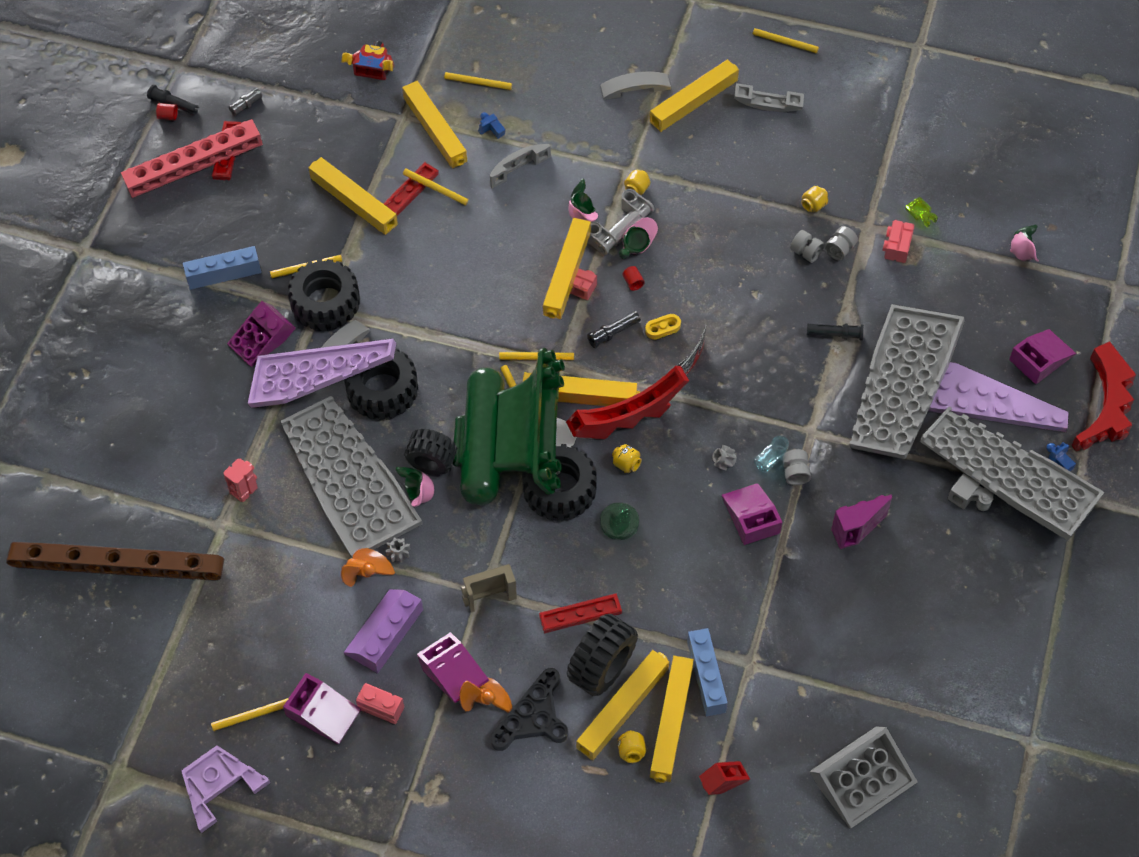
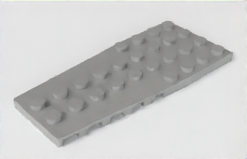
M891 305L874 350L870 374L865 383L866 388L862 394V403L860 409H858L856 425L853 427L852 440L849 442L851 448L906 459L949 367L965 322L964 317Z
M332 396L281 420L282 427L325 516L351 558L361 548L374 550L392 541L394 537L397 538L422 525L421 518L395 477L382 460H379L375 455V451L365 442L362 434L355 429L352 421L348 420L341 407H338Z
M948 407L923 434L920 442L1006 501L1007 504L1069 541L1104 494L1100 489L1033 450H1030L1029 453L1021 449L1022 445L1014 441L1011 444L1003 439L1004 435L997 432L994 435L985 430L986 426L984 424L976 425L968 421L969 416L965 414L959 416L951 412L952 407Z

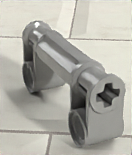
M633 189L623 191L621 208L628 214L610 231L598 222H591V233L587 243L596 248L602 255H607L613 246H617L623 240V235L629 227L655 210L649 200L643 198Z

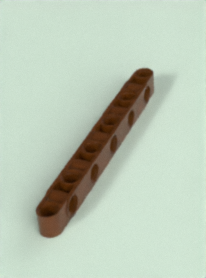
M12 542L6 563L16 568L220 580L225 559L219 555L190 552Z

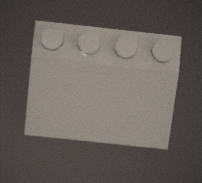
M874 727L810 771L821 792L849 828L854 827L917 783L915 776L887 727Z

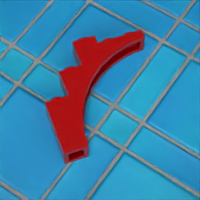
M1110 341L1094 348L1090 357L1102 381L1104 392L1103 409L1097 420L1088 429L1075 436L1072 447L1076 452L1081 449L1086 450L1097 441L1102 442L1107 438L1111 442L1118 439L1123 440L1129 435L1132 427L1125 414L1131 410L1134 398L1127 389L1132 387L1136 374Z
M675 366L656 383L626 400L602 408L576 410L566 421V424L573 437L606 439L617 427L634 428L644 416L660 418L671 406L669 403L671 399L689 382V379L681 366Z

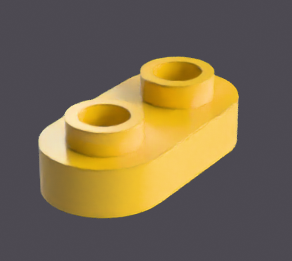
M668 314L651 320L645 327L646 336L650 339H659L676 333L680 330L681 319L675 314Z

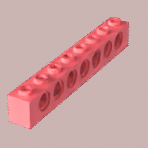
M251 119L133 168H128L121 172V175L131 197L134 198L212 166L218 161L227 160L231 156L239 155L263 144L260 133Z

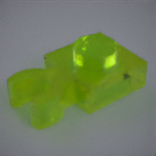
M921 197L906 205L905 210L917 221L922 219L926 227H930L931 222L929 220L936 223L938 219L935 213H931L932 208Z

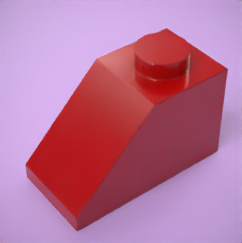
M741 761L715 763L699 776L702 786L708 795L722 794L750 780Z

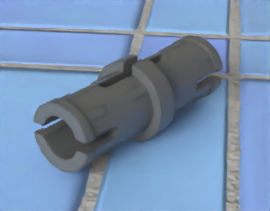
M255 88L247 95H242L237 102L229 106L230 112L236 116L242 110L250 108L251 104L263 97L259 89Z

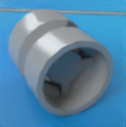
M841 226L833 234V237L826 242L824 246L825 251L831 258L838 261L842 260L849 253V250L856 245L858 237L852 229Z
M801 230L794 237L790 250L798 255L803 254L804 259L813 263L820 256L825 244L817 238L812 239L811 234Z
M795 449L783 454L782 459L786 482L790 485H802L811 480V473L807 465L809 463L807 452Z

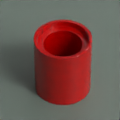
M158 103L156 108L158 119L176 120L178 114L177 105Z
M636 266L628 267L623 271L622 276L630 290L635 291L643 287L645 281Z

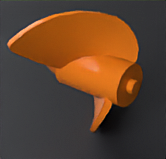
M361 548L342 567L341 579L344 584L352 587L356 583L357 575L363 577H370L374 574L394 575L395 571L390 561L381 553L369 548Z
M488 678L489 681L480 687L469 681H465L461 686L459 698L464 711L469 712L475 702L485 705L492 703L508 713L513 708L508 693L492 678Z

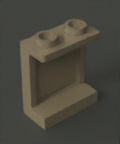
M510 564L463 578L464 586H461L462 599L465 607L469 606L470 612L475 611V600L506 591L509 601L517 599L516 580Z

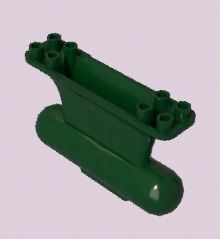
M539 349L537 365L532 374L522 383L505 390L503 377L498 371L487 367L479 368L471 373L467 381L465 415L458 416L455 419L454 443L457 446V453L452 463L455 467L462 466L460 490L467 502L475 506H483L492 502L499 491L500 473L506 471H523L532 474L536 485L548 495L554 494L555 489L561 487L560 479L556 477V472L561 471V463L555 458L559 388L564 387V379L560 376V371L565 370V365L562 359L556 360V354L553 350Z

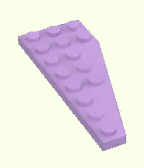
M394 339L258 356L248 405L252 408L285 404L394 359L396 342Z
M951 362L928 410L930 412L943 413L948 407H952L951 412L959 416L965 414L969 418L1066 432L1068 428L1067 411L962 365Z

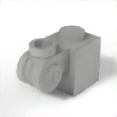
M963 474L950 490L948 500L962 509H965L970 501H976V507L981 511H986L991 506L994 493L986 487L982 488L976 480Z

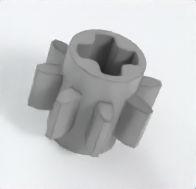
M722 445V449L717 448L712 456L715 462L714 466L725 471L727 467L734 466L737 459L734 454L735 450L725 445Z
M394 537L391 543L387 542L388 549L386 550V555L391 556L392 562L400 561L402 563L405 557L409 558L410 544H405V538L396 539Z

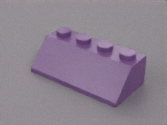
M389 589L344 651V654L374 672L379 673L423 611L422 600L405 590Z

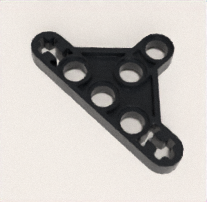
M547 668L540 674L492 733L491 745L495 750L503 751L507 749L515 739L546 736L556 743H562L567 739L568 727L556 718L552 692L560 683V674L555 668ZM554 675V680H550L546 688L547 676L551 677ZM541 689L544 695L541 698H536L532 694L533 691ZM522 705H529L532 708L531 711L527 714L520 711ZM545 716L548 722L545 725H539L536 722L537 718ZM511 720H516L519 726L516 729H510L507 723ZM556 728H562L565 733L561 737H556L553 731ZM505 730L507 734L504 736V743L499 742L497 744L496 738H502Z

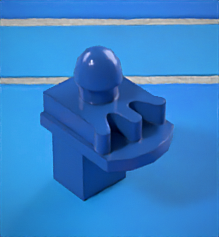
M483 112L480 115L481 124H479L478 132L481 135L489 130L493 132L497 139L505 135L506 129L498 121L494 113L489 116Z
M1062 442L1057 447L1053 443L1047 444V451L1051 452L1048 459L1068 471L1074 469L1076 463L1066 454L1069 449L1068 444Z

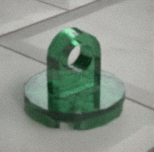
M622 502L613 503L602 511L600 517L601 529L605 535L612 539H628L638 530L639 515L635 508L629 504Z

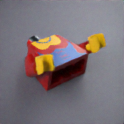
M375 41L373 46L365 44L361 50H358L353 55L343 53L341 63L353 64L354 75L379 80H386L387 71H393L395 67L392 57L388 55L387 49L384 48V44L381 41Z

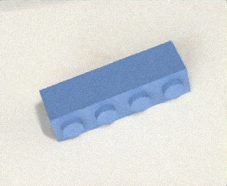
M255 246L183 263L190 290L261 273Z
M709 629L688 632L687 644L691 659H694L693 668L705 716L726 713L728 703Z

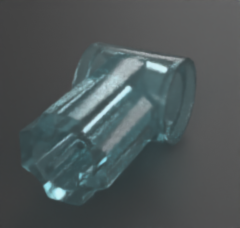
M784 436L774 437L772 443L754 459L755 465L761 472L766 473L779 460H783L782 456L788 452L789 448L788 439Z

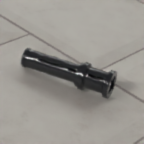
M151 85L148 89L147 98L150 100L154 99L160 103L177 105L178 109L192 115H196L198 112V105L171 95L168 90L159 89L156 85Z
M634 311L609 326L603 325L598 331L588 333L587 339L593 348H597L604 341H610L615 334L640 322L641 318Z
M807 323V335L842 337L844 340L856 338L863 341L864 324L853 326L845 323L843 326Z

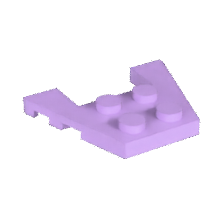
M217 745L181 770L197 826L201 833L217 822L205 804L241 778L254 794L270 783L266 776H262L255 769L240 762L236 757Z

